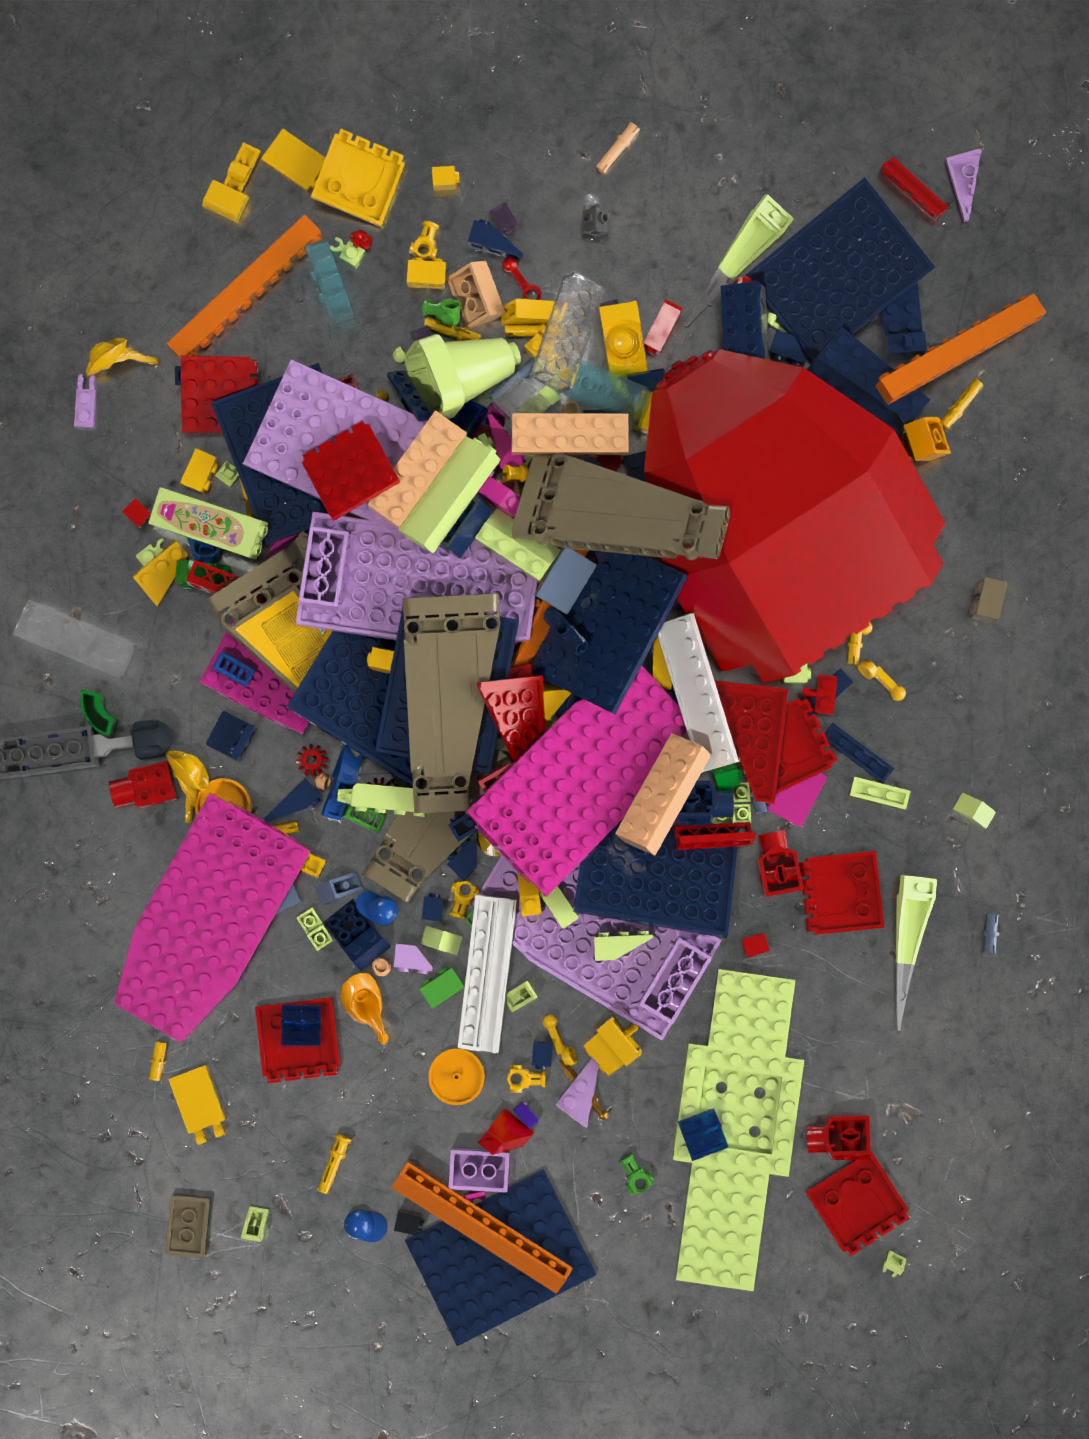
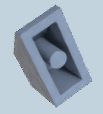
M357 872L315 886L321 905L363 890Z

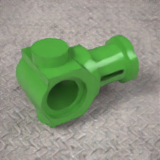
M425 299L422 306V314L424 316L428 314L437 316V319L441 320L442 324L454 326L460 322L462 306L459 300L445 299L440 301V303Z
M633 1154L618 1162L627 1174L625 1178L629 1184L626 1187L631 1196L646 1192L649 1186L655 1182L650 1172L645 1173L643 1168L638 1167L633 1159ZM639 1178L646 1181L645 1187L641 1189L635 1186V1181Z

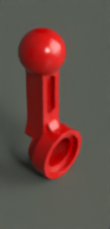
M513 257L505 258L502 262V267L506 272L511 273L523 290V299H528L526 293L529 290H534L537 293L535 300H540L542 296L540 288L536 285L528 284L518 270L517 261Z

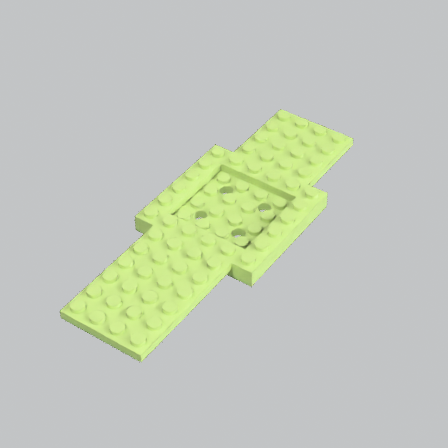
M718 969L708 1046L688 1043L672 1156L673 1160L692 1163L676 1280L754 1291L769 1174L789 1177L804 1060L788 1058L785 1055L796 980ZM718 1082L726 1083L727 1089L725 1092H717L716 1085ZM762 1087L765 1090L763 1098L755 1097L754 1091L756 1088ZM715 1120L720 1121L722 1125L721 1129L717 1132L713 1131L710 1127L711 1123ZM752 1126H757L760 1129V1134L757 1137H752L749 1134V1129Z

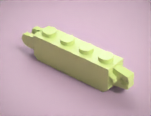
M357 783L353 786V789L338 790L337 801L351 804L352 807H355V811L367 812V808H373L376 813H386V810H394V814L397 815L413 812V816L425 817V813H414L413 788Z

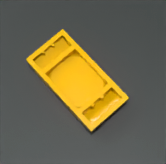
M637 301L599 307L610 382L627 380L628 374L647 371Z

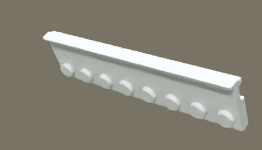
M694 613L664 622L658 633V638L689 739L703 746L711 755L702 772L739 762Z
M476 894L458 1048L492 1053L499 1052L517 899Z

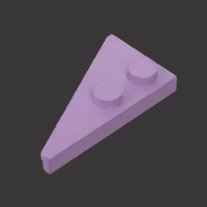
M981 148L945 159L964 222L969 221L979 160L982 152Z
M594 1058L590 1059L556 1104L559 1109L585 1128L588 1126L599 1068Z

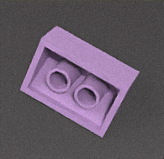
M452 1147L449 1189L507 1192L510 1150L492 1155L486 1149Z

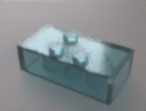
M327 239L306 246L313 270L310 271L315 287H320L321 293H318L321 304H326L333 326L355 319Z
M578 359L564 395L608 414H628V422L637 425L652 390Z

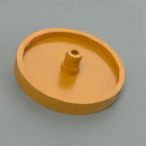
M221 778L210 781L205 791H199L195 801L196 815L201 810L209 793L218 796L226 802H232L251 813V799L248 792L241 784L231 779Z
M459 1048L446 1050L439 1054L430 1066L429 1085L434 1095L441 1101L450 1105L466 1104L475 1099L483 1088L485 1080L483 1065L477 1056L468 1050Z

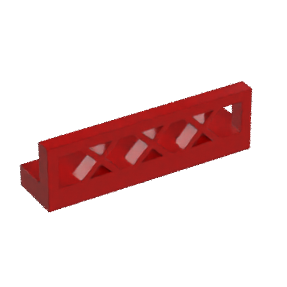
M894 157L882 165L879 172L934 222L948 209V206Z
M194 560L186 582L190 586L215 594L223 589V586H228L240 577ZM197 566L205 568L208 575L201 578L194 576ZM221 574L226 582L217 585L213 583L211 577ZM259 595L257 599L258 603L262 604L261 602L264 595ZM242 597L241 599H239V600L236 601L235 603L238 604L239 602H241L242 600H244V598Z
M750 822L674 827L677 850L752 846L756 839L755 832H751ZM737 828H746V832L735 833ZM719 829H724L726 832H728V833L716 834V832H717ZM701 830H705L707 833H709L705 835H697L698 832ZM686 831L690 834L688 836H680L679 832Z

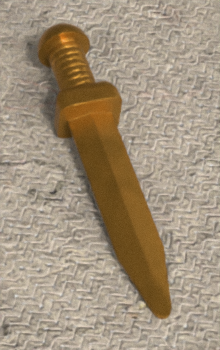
M559 1060L564 1074L573 1083L578 1075L569 1065H565L563 1060ZM596 1095L593 1096L592 1108L598 1114V1119L604 1121L608 1118V1111L605 1112L598 1103V1097Z

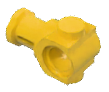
M423 221L421 236L417 237L415 243H411L409 253L413 254L414 257L423 258L424 261H432V259L436 258L438 251L437 248H434L436 243L434 236L436 230L439 229V225ZM425 247L428 249V252L420 254L418 252L419 249Z
M454 880L451 892H454L453 900L455 902L449 915L465 920L466 917L464 915L467 906L471 905L473 898L475 899L476 894H479L480 888L473 886L468 881L458 882ZM464 884L469 885L471 888V892L468 895L460 893V888Z
M510 1065V1073L507 1078L510 1092L522 1093V1089L529 1088V1086H542V1088H545V1070H542V1072H530L529 1069H522V1065ZM514 1073H518L522 1077V1081L519 1084L511 1082L510 1078Z

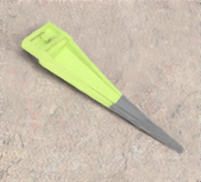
M764 195L754 210H751L684 326H689L721 293L720 286L729 285L752 261L777 240L794 218L769 195Z
M900 876L896 912V1031H899L901 1028L915 961L936 897L937 879Z

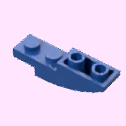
M343 744L332 775L334 779L321 812L323 816L341 821L347 803L337 801L338 790L353 789L362 757L361 754L355 757L350 748Z

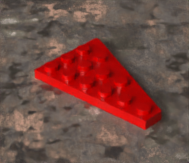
M543 675L477 682V688L514 763L546 732Z
M714 680L731 736L755 802L775 804L788 689Z

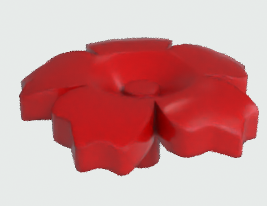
M358 230V232L355 231L350 234V238L353 239V246L358 248L361 245V248L366 250L370 248L373 239L366 232Z

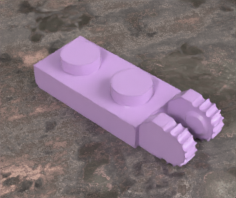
M78 375L74 427L94 428L97 392L95 390V375L89 378L90 389H83L84 375Z

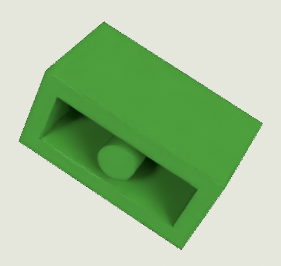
M445 967L437 973L439 977L434 980L430 977L421 983L423 987L420 991L432 1009L465 987L453 968L448 969Z

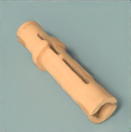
M630 122L624 132L616 137L615 143L595 167L605 174L624 148L630 145V141L640 129Z

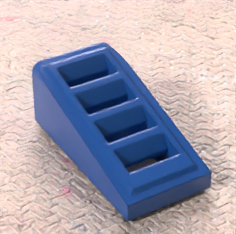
M223 651L218 654L211 667L215 672L244 687H247L255 672L253 668ZM225 659L226 662L224 666L220 668L219 666L222 660ZM230 662L233 663L232 668L229 672H227L226 669L228 668ZM237 666L240 667V670L238 671L237 675L234 676L233 673L236 670ZM244 670L248 671V672L246 673L244 679L241 680L240 677H241L243 671H244Z

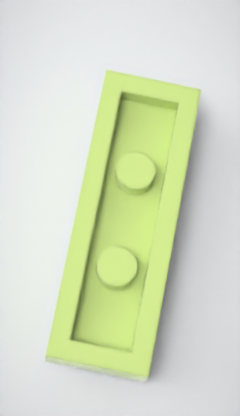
M854 777L849 796L906 810L910 791Z

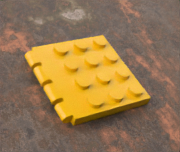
M340 129L339 134L335 133L310 198L381 227L405 165L402 162L404 155L391 150L390 155L387 156L388 148L374 143L371 149L369 148L371 141L357 135L355 140L352 141L353 133Z

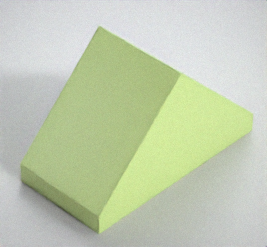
M965 793L960 795L953 807V810L985 829L996 813L983 801Z
M426 926L421 944L458 955L463 937Z
M526 981L506 993L505 1002L511 1012H514L536 999L537 995L530 983Z
M249 1206L241 1239L257 1242L263 1240L268 1209Z

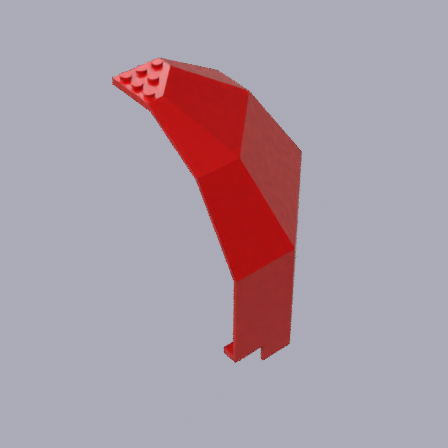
M720 349L713 352L709 350L701 356L696 357L694 355L686 361L681 362L679 360L671 365L672 368L664 374L663 380L656 385L657 388L651 397L644 475L647 483L703 501L707 505L728 506L730 508V518L718 559L697 557L694 560H688L682 555H677L676 558H662L664 565L688 576L677 599L687 615L694 613L701 639L721 672L753 665L763 683L795 676L801 672L800 668L808 662L810 665L824 657L823 652L831 647L833 650L847 641V636L853 632L857 635L870 626L868 622L876 617L881 619L893 611L892 606L898 602L900 604L905 603L915 596L914 592L921 587L926 589L933 583L943 565V561L933 544L943 529L945 522L893 428L804 367Z

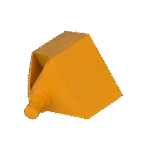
M923 417L903 426L900 441L910 459L912 458L915 461H932L951 453L939 417Z

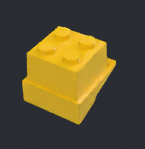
M612 1014L596 1030L597 1033L584 1045L587 1054L598 1063L601 1071L609 1076L624 1064L627 1067L642 1054V1049L630 1036L639 1027L633 1023L627 1029H624Z

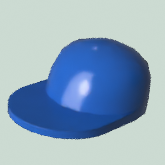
M187 537L188 544L197 561L213 563L219 558L221 548Z
M366 891L361 893L356 899L358 912L375 924L386 926L391 924L397 916V905L390 897H381L374 892Z
M357 1209L351 1211L346 1216L344 1229L349 1237L354 1239L377 1242L385 1236L387 1223L384 1217L378 1213Z

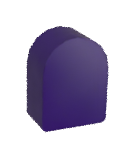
M523 1101L513 1108V1111L529 1129L533 1128L540 1121Z

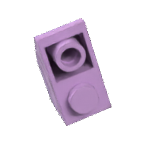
M396 944L394 967H398V971L409 972V969H417L419 974H428V971H433V966L417 946Z

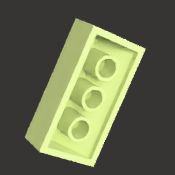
M497 508L484 523L475 540L540 583L561 550L551 543L541 545L534 540L514 539L512 537L514 519Z

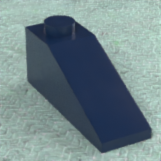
M479 219V221L474 220L468 238L469 247L504 257H513L517 261H523V253L493 225H490V222Z
M305 778L264 820L271 822L308 810L311 807L315 808L322 801L320 798L323 795Z

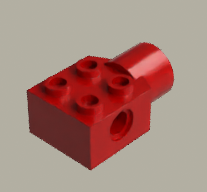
M168 761L130 769L127 777L109 781V790L114 807L134 803L138 808H145L178 800L172 768Z
M785 830L758 835L762 855L757 859L764 897L804 890L797 852L788 848Z
M830 1117L826 1125L807 1126L808 1153H828L832 1160H871L870 1117Z

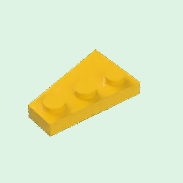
M174 540L132 576L155 606H158L175 578L177 561L186 560L188 554L178 541Z

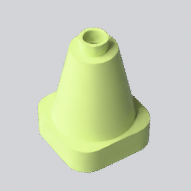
M435 334L414 341L405 354V367L408 377L433 413L437 411L447 419L453 418L466 402L514 374L515 365L521 363V356L517 345L514 342L507 343L503 338L444 342L440 335Z

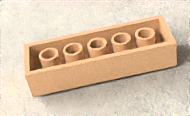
M435 411L394 467L400 483L371 499L368 503V509L399 530L465 436L467 437V432Z
M512 413V455H555L557 453H564L565 455H627L629 452L628 414Z
M671 733L615 834L625 843L655 856L711 756L703 746Z

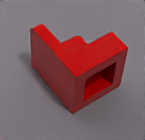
M136 498L122 511L137 527H140L151 516V513Z
M764 933L741 939L746 958L770 951Z

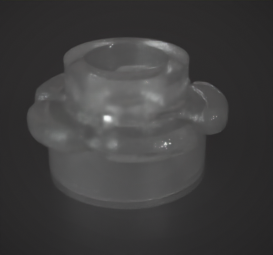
M591 194L583 199V208L587 210L591 206H599V197Z

